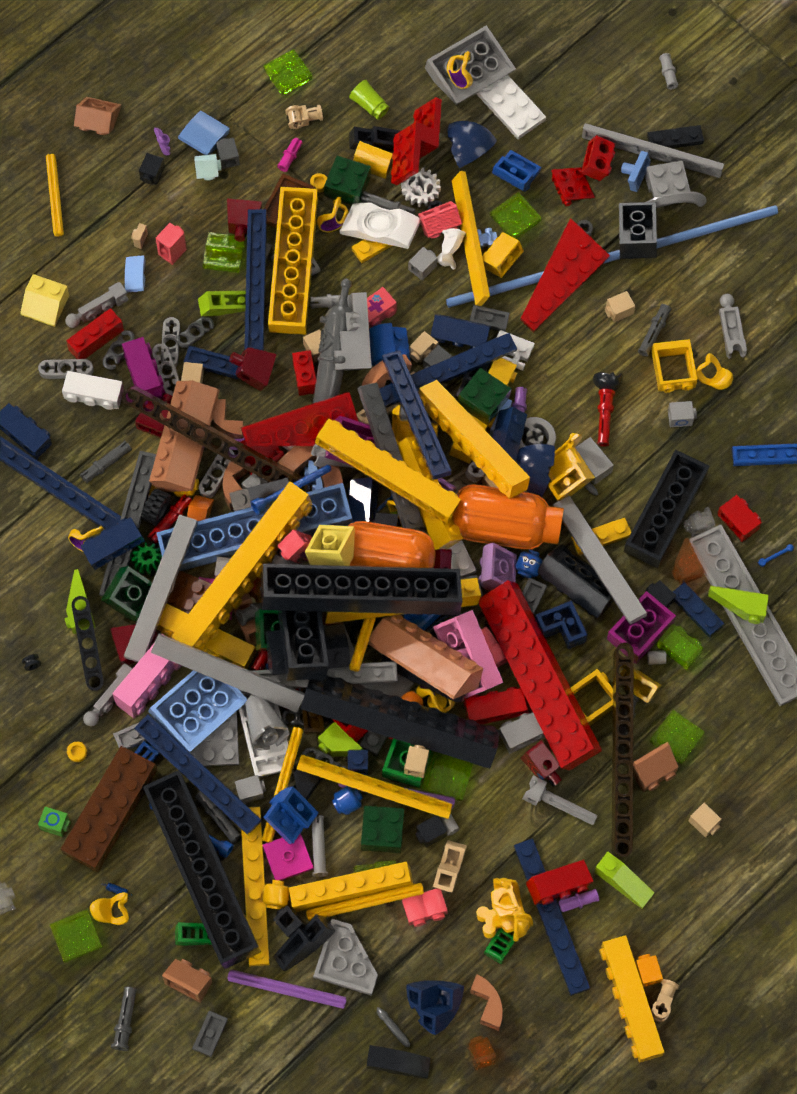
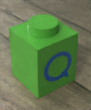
M44 807L38 826L42 831L63 837L64 832H68L71 821L67 813Z

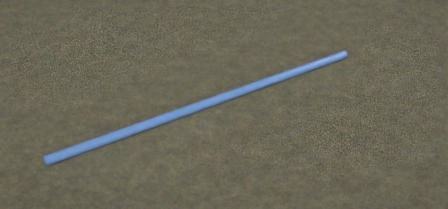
M774 205L658 238L657 248L778 214L777 206ZM620 250L609 252L610 257L604 263L620 259ZM543 272L488 287L490 296L538 283ZM473 291L446 299L448 308L475 301Z

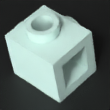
M216 154L194 156L197 179L213 180L215 177H218V171L222 170L221 161L217 160Z

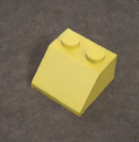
M33 274L25 289L20 314L55 327L69 298L67 286Z
M319 525L305 550L310 565L349 566L354 557V526Z

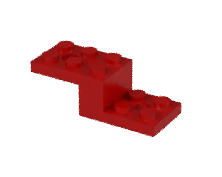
M435 97L415 110L413 115L414 123L395 135L393 139L394 152L391 170L392 184L399 185L419 172V159L439 147L442 99Z

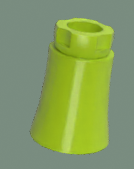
M367 80L360 82L349 96L351 100L359 104L377 120L381 119L389 111V106L385 103V100L378 95Z

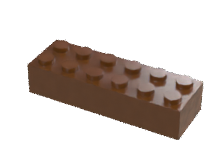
M120 746L60 850L63 854L99 872L145 792L143 786L150 784L157 772L156 764Z

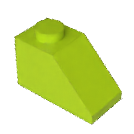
M335 722L318 737L319 749L325 754L329 753L332 757H348V750H363Z

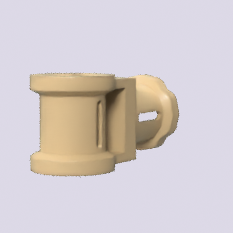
M293 105L285 110L286 115L289 117L288 125L290 129L308 126L309 121L319 119L323 121L320 105L306 109V105Z
M666 979L661 981V991L651 1009L654 1021L660 1023L666 1021L669 1017L674 993L679 989L677 983ZM659 1008H663L662 1015L658 1014Z

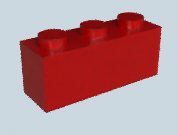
M110 308L67 339L68 350L76 359H86L124 331L122 320Z
M510 687L506 691L499 693L498 691H491L484 696L472 695L465 699L464 702L467 719L474 720L482 725L517 718L527 713L528 710L524 693L521 688L517 689V687Z
M581 860L532 876L526 882V885L535 905L540 903L547 905L552 903L555 898L565 899L571 896L573 892L577 891L580 894L587 891L593 879L585 861Z

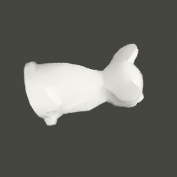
M451 228L442 231L444 241L442 253L437 256V263L444 267L450 266L454 270L456 269V263L453 259V254L460 247L466 233L460 229Z

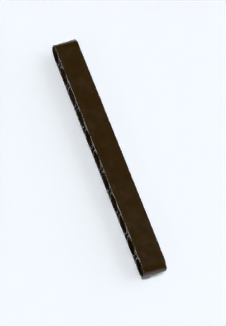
M130 386L123 393V401L128 406L268 482L280 480L279 476L282 474L287 475L289 482L292 483L303 478V476L137 386ZM128 392H135L137 399L131 400L128 397ZM145 401H151L154 404V408H146ZM168 410L171 413V418H164L162 411ZM180 419L186 420L188 427H181L178 421ZM197 428L203 429L205 436H198L195 430ZM216 437L221 439L222 445H214L212 439ZM236 447L239 454L232 455L229 448ZM253 456L256 463L249 464L246 461V457ZM269 465L273 471L266 473L263 470V466ZM310 483L305 485L306 490L304 492H309L311 487Z
M626 642L619 644L613 653L612 854L617 859H624L629 856L633 848L634 650ZM619 649H625L628 652V657H622L619 654ZM619 669H626L628 676H621ZM619 688H625L628 691V695L622 696L619 693ZM619 707H625L628 714L625 716L621 715L618 710ZM620 726L625 727L628 732L627 735L620 734L618 728ZM619 746L626 747V755H622L619 753ZM618 766H625L627 774L619 773ZM624 785L627 788V794L619 793L618 786ZM618 805H624L627 808V813L621 814L618 811ZM618 825H624L627 828V833H619ZM619 844L626 847V854L619 853L617 849Z

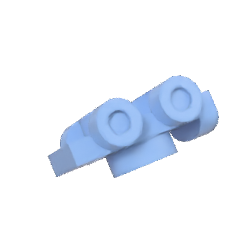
M486 228L485 233L482 234L481 230L477 229L481 249L486 246L490 248L497 238L496 232H492V228Z

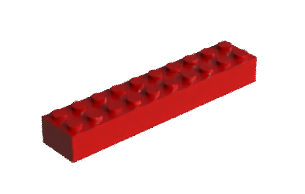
M507 580L480 597L478 603L560 767L571 770L600 753L602 749L518 583Z

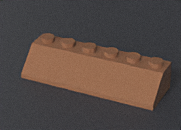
M193 380L177 381L170 405L210 426L219 390ZM169 411L167 418H171V413ZM180 419L178 421L181 427H188L186 420ZM164 425L149 482L163 492L193 491L204 446ZM197 428L195 430L198 436H205L203 429Z
M402 615L384 617L370 635L368 645L453 700L479 687L483 672L481 666L463 656L459 651L452 649L445 642L425 632L416 624L406 620Z

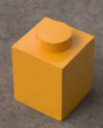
M650 954L639 956V960H636L635 964L642 986L647 987L661 983L663 977L656 955L650 956Z

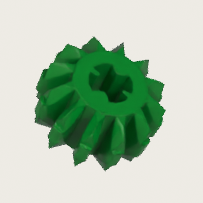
M145 542V547L142 548L138 545V551L132 552L134 557L131 561L135 564V570L140 569V574L143 575L147 571L150 576L152 570L157 572L162 554L160 548H156L154 543L149 547L148 543Z

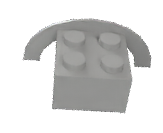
M683 161L647 167L645 179L649 193L653 194V199L647 202H656V209L674 203H694L699 207L706 204V197L703 194L690 192Z

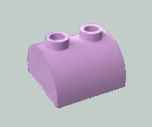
M495 543L485 545L482 557L480 558V565L482 567L481 575L479 576L480 585L484 589L492 591L507 580L515 582L517 555Z

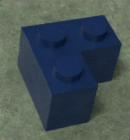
M572 601L536 614L535 619L545 638L561 633L568 649L586 642L587 633Z

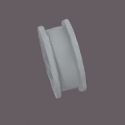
M538 417L526 419L523 434H527L525 440L527 446L542 444L543 435L541 436V433L547 438V444L554 446L556 434L548 421ZM522 440L519 449L525 447Z

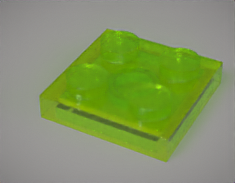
M294 49L263 65L264 71L281 95L312 80V74Z
M519 192L490 212V216L504 232L515 239L538 224L542 219Z
M672 709L649 742L656 747L668 742L675 760L682 764L705 732Z
M88 909L49 924L64 963L102 948Z

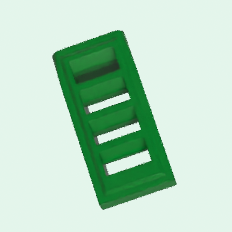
M178 922L175 926V945H212L210 939H207V932L203 923ZM199 929H203V939H199ZM182 930H186V938H182ZM191 930H194V938H191Z
M499 928L485 949L484 955L502 964L515 943L513 935ZM501 933L510 938V942L500 937ZM498 940L507 945L506 948L497 944L496 941ZM493 946L502 951L503 953L499 954L498 952L494 951L492 949Z

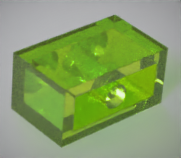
M675 624L669 627L657 643L659 649L665 650L669 657L686 670L701 655L704 648L699 640L691 638L687 635L685 629Z

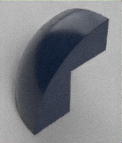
M457 121L448 125V137L452 142L451 151L459 168L482 156L497 142L495 136L487 128L475 122Z
M534 444L519 449L516 463L530 476L527 492L543 496L550 480L548 477L550 468L554 465L555 446Z
M419 981L407 984L406 990L411 1009H416L420 1016L418 1022L434 1035L443 1031L453 1020L460 1007L464 986L447 981Z

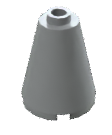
M255 695L249 696L245 705L253 747L256 750H269L273 744H276V746L281 745L289 736L287 725L267 700Z

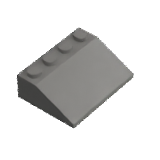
M487 25L429 58L425 65V69L434 83L456 105L516 70ZM469 51L470 60L466 65V70L471 74L473 83L469 88L460 89L451 81L447 73V64L452 56H464V53ZM463 60L454 61L453 71L460 69Z

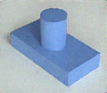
M641 151L635 165L625 162L622 165L621 172L630 175L628 183L631 191H638L646 174V169L651 163L648 152Z

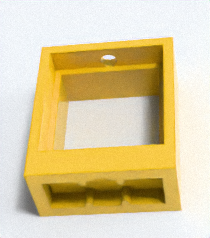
M690 339L653 343L651 353L658 391L670 393L674 390L682 389L687 391L695 388L697 375ZM685 354L689 378L663 381L659 357Z
M598 669L571 687L573 694H575L596 679L612 699L587 717L585 715L590 726L613 710V688L608 683L609 679L606 674L600 673Z

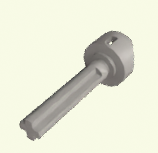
M533 775L529 782L530 790L526 791L522 798L523 800L535 806L538 801L542 800L591 825L594 824L597 818L596 814L550 791H546L545 786L547 782Z

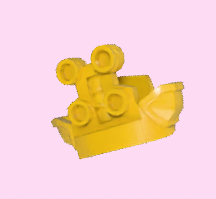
M507 878L493 879L494 891L491 892L493 909L489 910L487 907H479L476 911L477 919L480 922L486 923L483 926V934L486 938H493L496 934V929L502 928L507 933L514 931L513 940L517 942L533 926V920L524 911L517 881Z

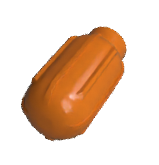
M467 485L458 491L457 495L461 500L453 513L452 520L459 527L464 540L486 544L495 543L499 546L518 549H534L543 542L558 545L564 508L549 506L541 496L522 492L509 499L499 488Z
M356 521L348 525L355 528L354 557L349 566L434 568V542L425 532L366 521Z

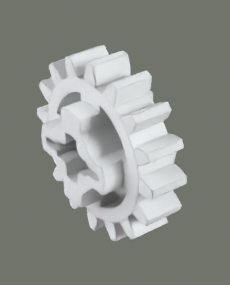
M422 168L420 172L401 183L402 195H405L406 201L411 199V205L417 202L418 207L421 206V203L428 206V201L432 202L434 198L439 197V192L441 191V186H439L440 179H437V174L431 175L430 169L424 172V168Z

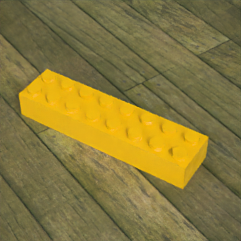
M280 188L268 319L269 332L306 335L318 206L317 189Z

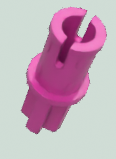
M294 138L287 150H284V155L277 165L279 170L287 172L293 160L297 158L296 154L302 145V141L299 138Z

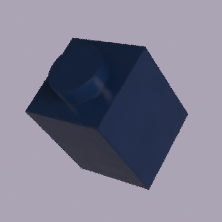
M348 750V770L368 776V750Z

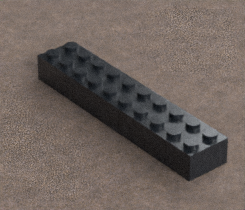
M263 564L262 610L459 615L462 606L460 569Z
M327 676L326 679L309 680L300 708L403 742L421 745L426 749L489 769L498 748L500 730L493 726H485L471 719L466 720L458 717L456 714H447L439 711L437 708H428L418 702H409L399 696L387 695L380 690L368 689L361 684L349 683L342 678Z
M180 770L143 786L224 970L261 953Z

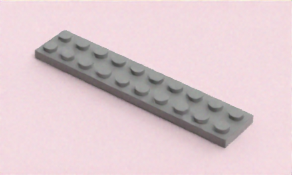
M718 525L687 540L689 548L711 586L760 593L722 525ZM768 605L765 620L759 624H752L748 620H743L723 606L778 705L782 706L797 699V656Z

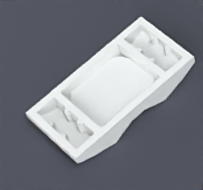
M355 203L351 206L340 229V234L408 249L421 219L402 209L388 210L373 203Z
M267 701L281 718L279 706ZM244 704L239 708V714L254 774L258 775L259 778L281 772L288 748L287 739L279 746H276V744L271 745L269 750H256L251 743L246 705Z

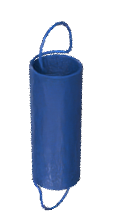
M110 882L105 884L107 885L106 890L113 893H128V889Z

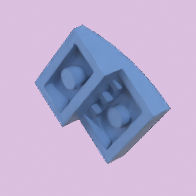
M200 111L185 126L178 139L202 154L210 155L217 149L216 142L229 134L230 128Z

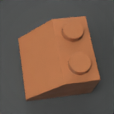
M86 97L76 106L74 126L79 127L83 131L93 130L97 131V134L107 135L114 129L121 104Z
M668 742L633 763V777L643 792L648 789L653 791L659 787V783L663 780L669 781L673 779L678 770L677 762Z
M175 959L162 975L165 985L199 1003L202 1002L212 984L209 972L201 968L199 971L192 968V964L184 959L181 961Z

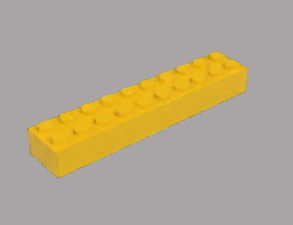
M292 482L288 483L171 636L172 639L203 652L206 650L207 642L216 637L218 634L217 629L221 624L224 625L229 620L230 612L233 608H238L242 602L241 598L243 595L249 593L254 586L253 582L255 579L261 577L263 564L273 561L279 549L277 545L293 529L297 530L303 516L306 517L311 512L312 502L309 494Z

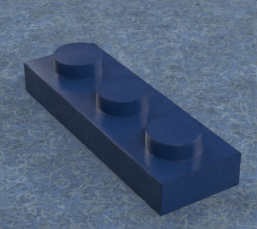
M193 346L188 347L184 362L203 364V370L238 379L235 375L238 366L229 362L230 356Z
M685 582L673 591L676 594L675 603L709 638L724 625L721 619Z

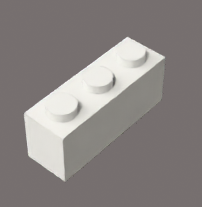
M67 371L62 389L64 399L69 402L79 401L89 406L99 405L109 410L113 408L119 409L124 391L122 381Z

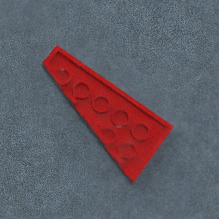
M571 218L520 320L532 332L536 331L610 257Z
M346 392L240 428L246 446H314L317 435L328 419L333 421L342 416L358 421V417L350 392Z

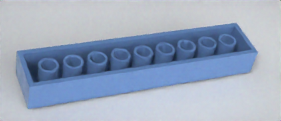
M343 483L306 492L311 499L312 510L308 516H303L300 520L301 524L297 531L313 536L319 525L348 526L354 523ZM273 503L269 504L265 512L259 515L255 514L252 507L198 521L180 571L216 562L217 557L232 558ZM174 528L157 532L162 557Z

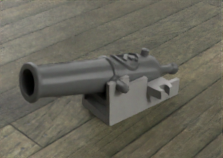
M347 278L341 281L342 289L340 296H338V303L327 311L325 317H320V322L324 323V328L321 330V341L318 350L320 356L317 358L319 363L313 403L339 395L344 371L372 368L367 292L351 293V295H348L352 282Z

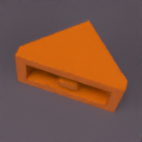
M195 495L189 504L187 517L197 521L209 519L214 499Z

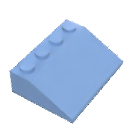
M193 670L150 707L148 712L163 729L190 753L241 708L248 699L238 688Z

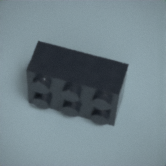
M656 202L619 203L620 259L657 258Z

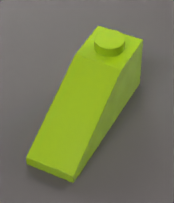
M207 291L198 298L201 316H219L244 312L246 307V291Z
M78 569L74 570L66 608L68 617L64 618L67 629L71 628L73 634L77 632L72 611V601L77 596L86 597ZM78 600L75 603V608L81 611L84 610L86 602ZM87 619L79 621L80 629L86 630L89 628L90 622Z
M710 586L708 592L710 598L743 620H748L752 624L764 622L768 602L767 594Z
M609 852L605 854L595 868V874L642 909L654 894L636 874Z

